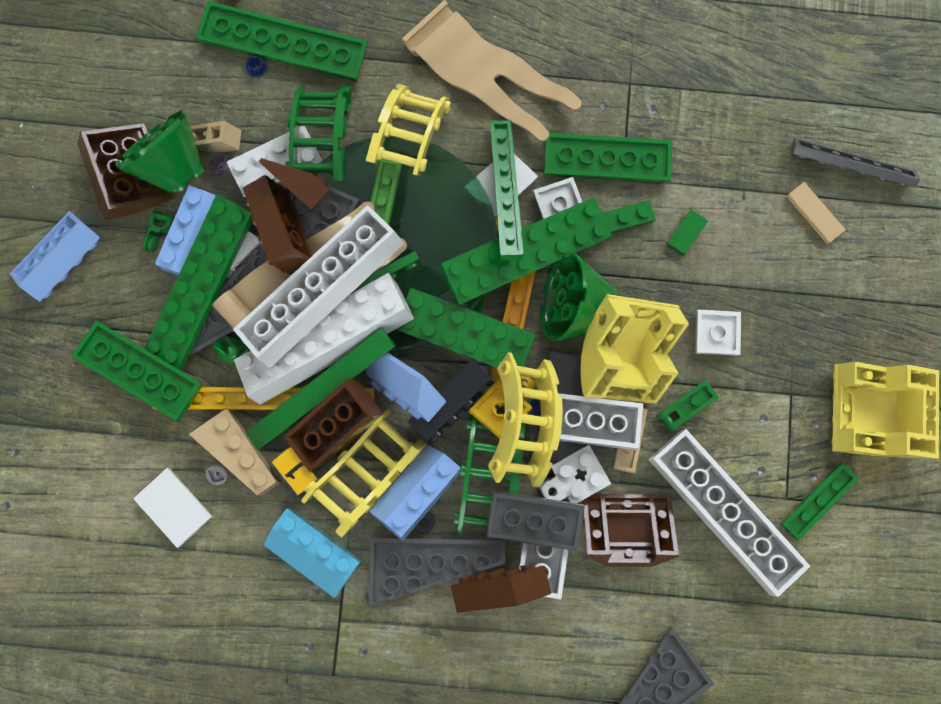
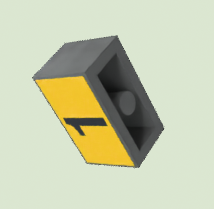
M291 446L270 461L274 466L271 470L279 479L283 477L287 483L285 487L292 496L302 497L306 494L305 488L312 481L317 482L321 479L315 471H308Z

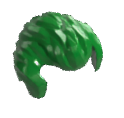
M225 336L214 343V349L218 357L222 361L236 366L234 359L250 351L241 338L237 339L233 336Z

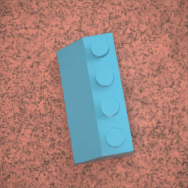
M286 508L272 527L263 544L333 598H336L362 562V560L292 508Z

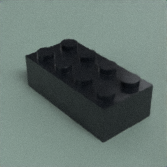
M473 359L438 392L446 400V403L434 417L427 422L422 417L418 420L412 416L408 420L409 425L427 444L430 441L435 443L443 435L442 430L446 426L450 428L459 420V413L462 411L466 413L475 404L474 399L478 395L482 397L490 389L492 378Z

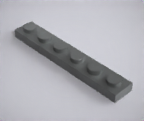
M794 138L791 145L793 154L802 159H815L820 164H833L839 169L855 170L858 174L864 176L870 174L882 181L892 180L904 187L909 185L917 187L920 181L917 171L798 138Z

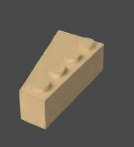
M226 408L189 434L256 495L262 496L281 483L260 451L248 437L246 430L233 411Z

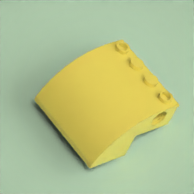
M607 294L587 329L583 343L580 371L584 397L656 404L678 375V371L669 358L668 353L689 325L679 309V305Z
M860 362L834 364L832 451L884 457L939 459V370L912 365L882 367Z

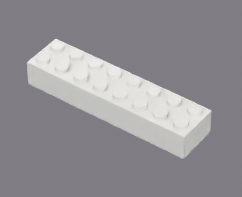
M367 205L233 330L256 358L271 368L404 243L396 232Z
M387 273L348 295L271 368L257 359L251 350L234 359L247 396L261 405L336 363L380 328H383L388 334L413 320L414 317L398 284Z
M687 429L679 431L648 459L769 595L779 597L810 567L805 559Z

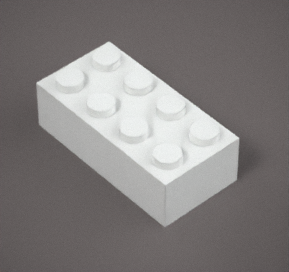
M305 126L299 127L298 138H311ZM289 132L227 161L244 197L246 196L243 187L263 175L268 176L285 189H288L258 161L263 158L285 165L286 161H289ZM298 147L297 164H324L316 147ZM309 172V173H312V174L315 176V175H317V174H319V173H321V172Z
M558 393V396H562L563 410L559 441L629 450L639 449L643 412L642 403Z
M521 542L518 562L519 569H521L520 566L534 563L535 567L545 565L551 594L544 597L561 599L568 550Z

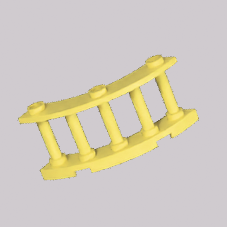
M397 84L396 89L398 90L393 89L381 111L378 123H381L378 133H373L366 161L378 164L379 160L382 161V159L414 167L413 174L420 176V173L425 172L427 159H425L434 131L439 130L441 119L444 118L445 114H449L451 102L449 97L443 96L438 101L413 94L409 90V86ZM407 105L432 112L433 114L431 117H427L400 108ZM398 117L426 125L427 129L424 135L392 127L391 123L393 119ZM394 136L421 144L417 159L385 150L383 145L386 137Z
M508 352L497 368L502 381L505 399L503 429L496 452L488 467L496 483L501 482L506 472L527 474L532 486L540 487L551 469L553 463L550 462L553 450L557 451L561 436L562 396H558L556 386L559 384V380L550 360L544 359L537 369L517 366L512 353ZM520 376L534 378L538 390L523 388ZM522 397L540 400L541 416L522 414ZM521 423L540 426L537 442L518 440ZM516 449L534 451L528 465L511 463Z
M389 409L383 412L384 414L369 427L349 451L345 449L337 458L339 462L319 481H312L304 490L306 495L301 500L304 504L314 496L339 519L338 522L341 525L335 532L341 538L358 522V519L364 513H367L399 478L400 473L413 462L427 445L421 438L415 444L412 441H407L385 421L391 413ZM378 428H381L404 449L405 455L399 462L393 461L369 439ZM362 446L388 467L389 474L382 481L380 479L376 480L352 458ZM345 465L371 487L370 490L372 492L365 499L363 497L359 498L335 476ZM329 482L354 505V510L351 513L348 511L345 513L320 489Z

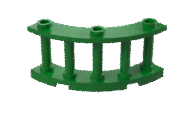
M301 85L295 90L291 115L287 116V125L290 131L289 161H286V166L306 172H327L333 175V181H342L345 178V147H341V139L346 137L347 119H344V115H349L352 107L351 85H343L337 92H306L305 85ZM304 109H334L335 115H331V117H301ZM299 126H331L334 128L333 136L329 138H298ZM298 147H330V150H333V161H330L329 164H297Z
M474 416L472 418L468 417L466 431L471 432L467 463H462L460 477L465 478L460 512L455 513L454 525H458L457 535H462L463 524L488 527L489 518L464 515L466 502L489 505L492 502L491 495L467 492L469 476L494 479L490 469L471 467L473 451L495 453L498 446L496 444L474 442L475 429L490 431L480 421H477ZM521 423L518 440H524L525 423ZM515 450L511 463L522 464L523 450ZM505 473L502 480H505V483H509L508 493L518 494L521 473Z

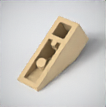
M226 121L191 126L198 151L230 152L239 150L241 130Z

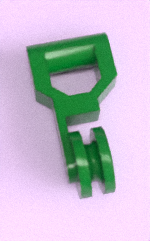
M156 210L152 212L149 218L151 225L143 241L144 250L152 253L156 251L159 237L152 234L161 236L162 233L168 232L174 221V216ZM159 220L166 224L163 227H156L155 223Z

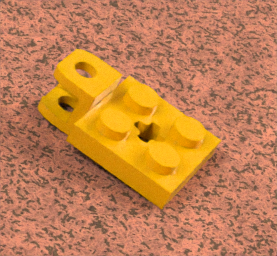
M520 376L523 388L534 389L535 381L533 379ZM499 379L469 409V413L500 439L504 414H497L495 407L501 408L505 406L502 381ZM522 397V414H529L533 408L527 403L530 398Z

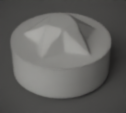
M220 462L212 463L206 470V478L213 485L224 484L230 476V471Z

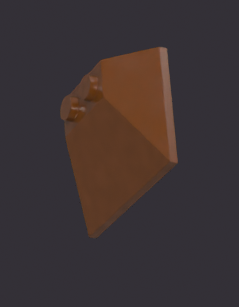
M593 494L582 500L585 506L583 514L587 557L607 567H653L679 556L671 494Z

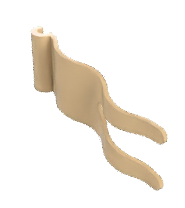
M445 0L402 38L405 47L414 56H420L442 80L455 88L475 96L507 121L511 120L512 124L528 131L540 142H544L549 138L548 130L540 121L521 109L495 83L497 77L503 76L522 89L537 96L557 101L572 111H577L581 107V100L572 91L543 77L514 53L494 46L484 40L457 11L453 13L449 9L448 3Z
M371 202L362 203L349 215L307 239L312 256L367 205L374 211V205ZM400 238L404 244L373 273L388 265L406 250L407 243L404 239ZM265 262L249 273L232 289L222 294L212 306L234 329L291 275Z

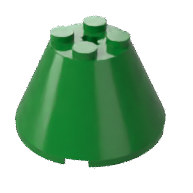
M183 109L169 116V120L162 126L159 123L135 142L122 155L125 158L122 163L119 160L115 163L116 167L165 191L172 193L178 191L179 193L189 185L187 181L192 177L194 179L197 178L204 170L187 113Z
M575 254L563 255V259L556 261L547 276L542 291L546 296L544 306H540V324L546 338L552 341H562L586 334L607 294L618 296L615 287L581 257Z

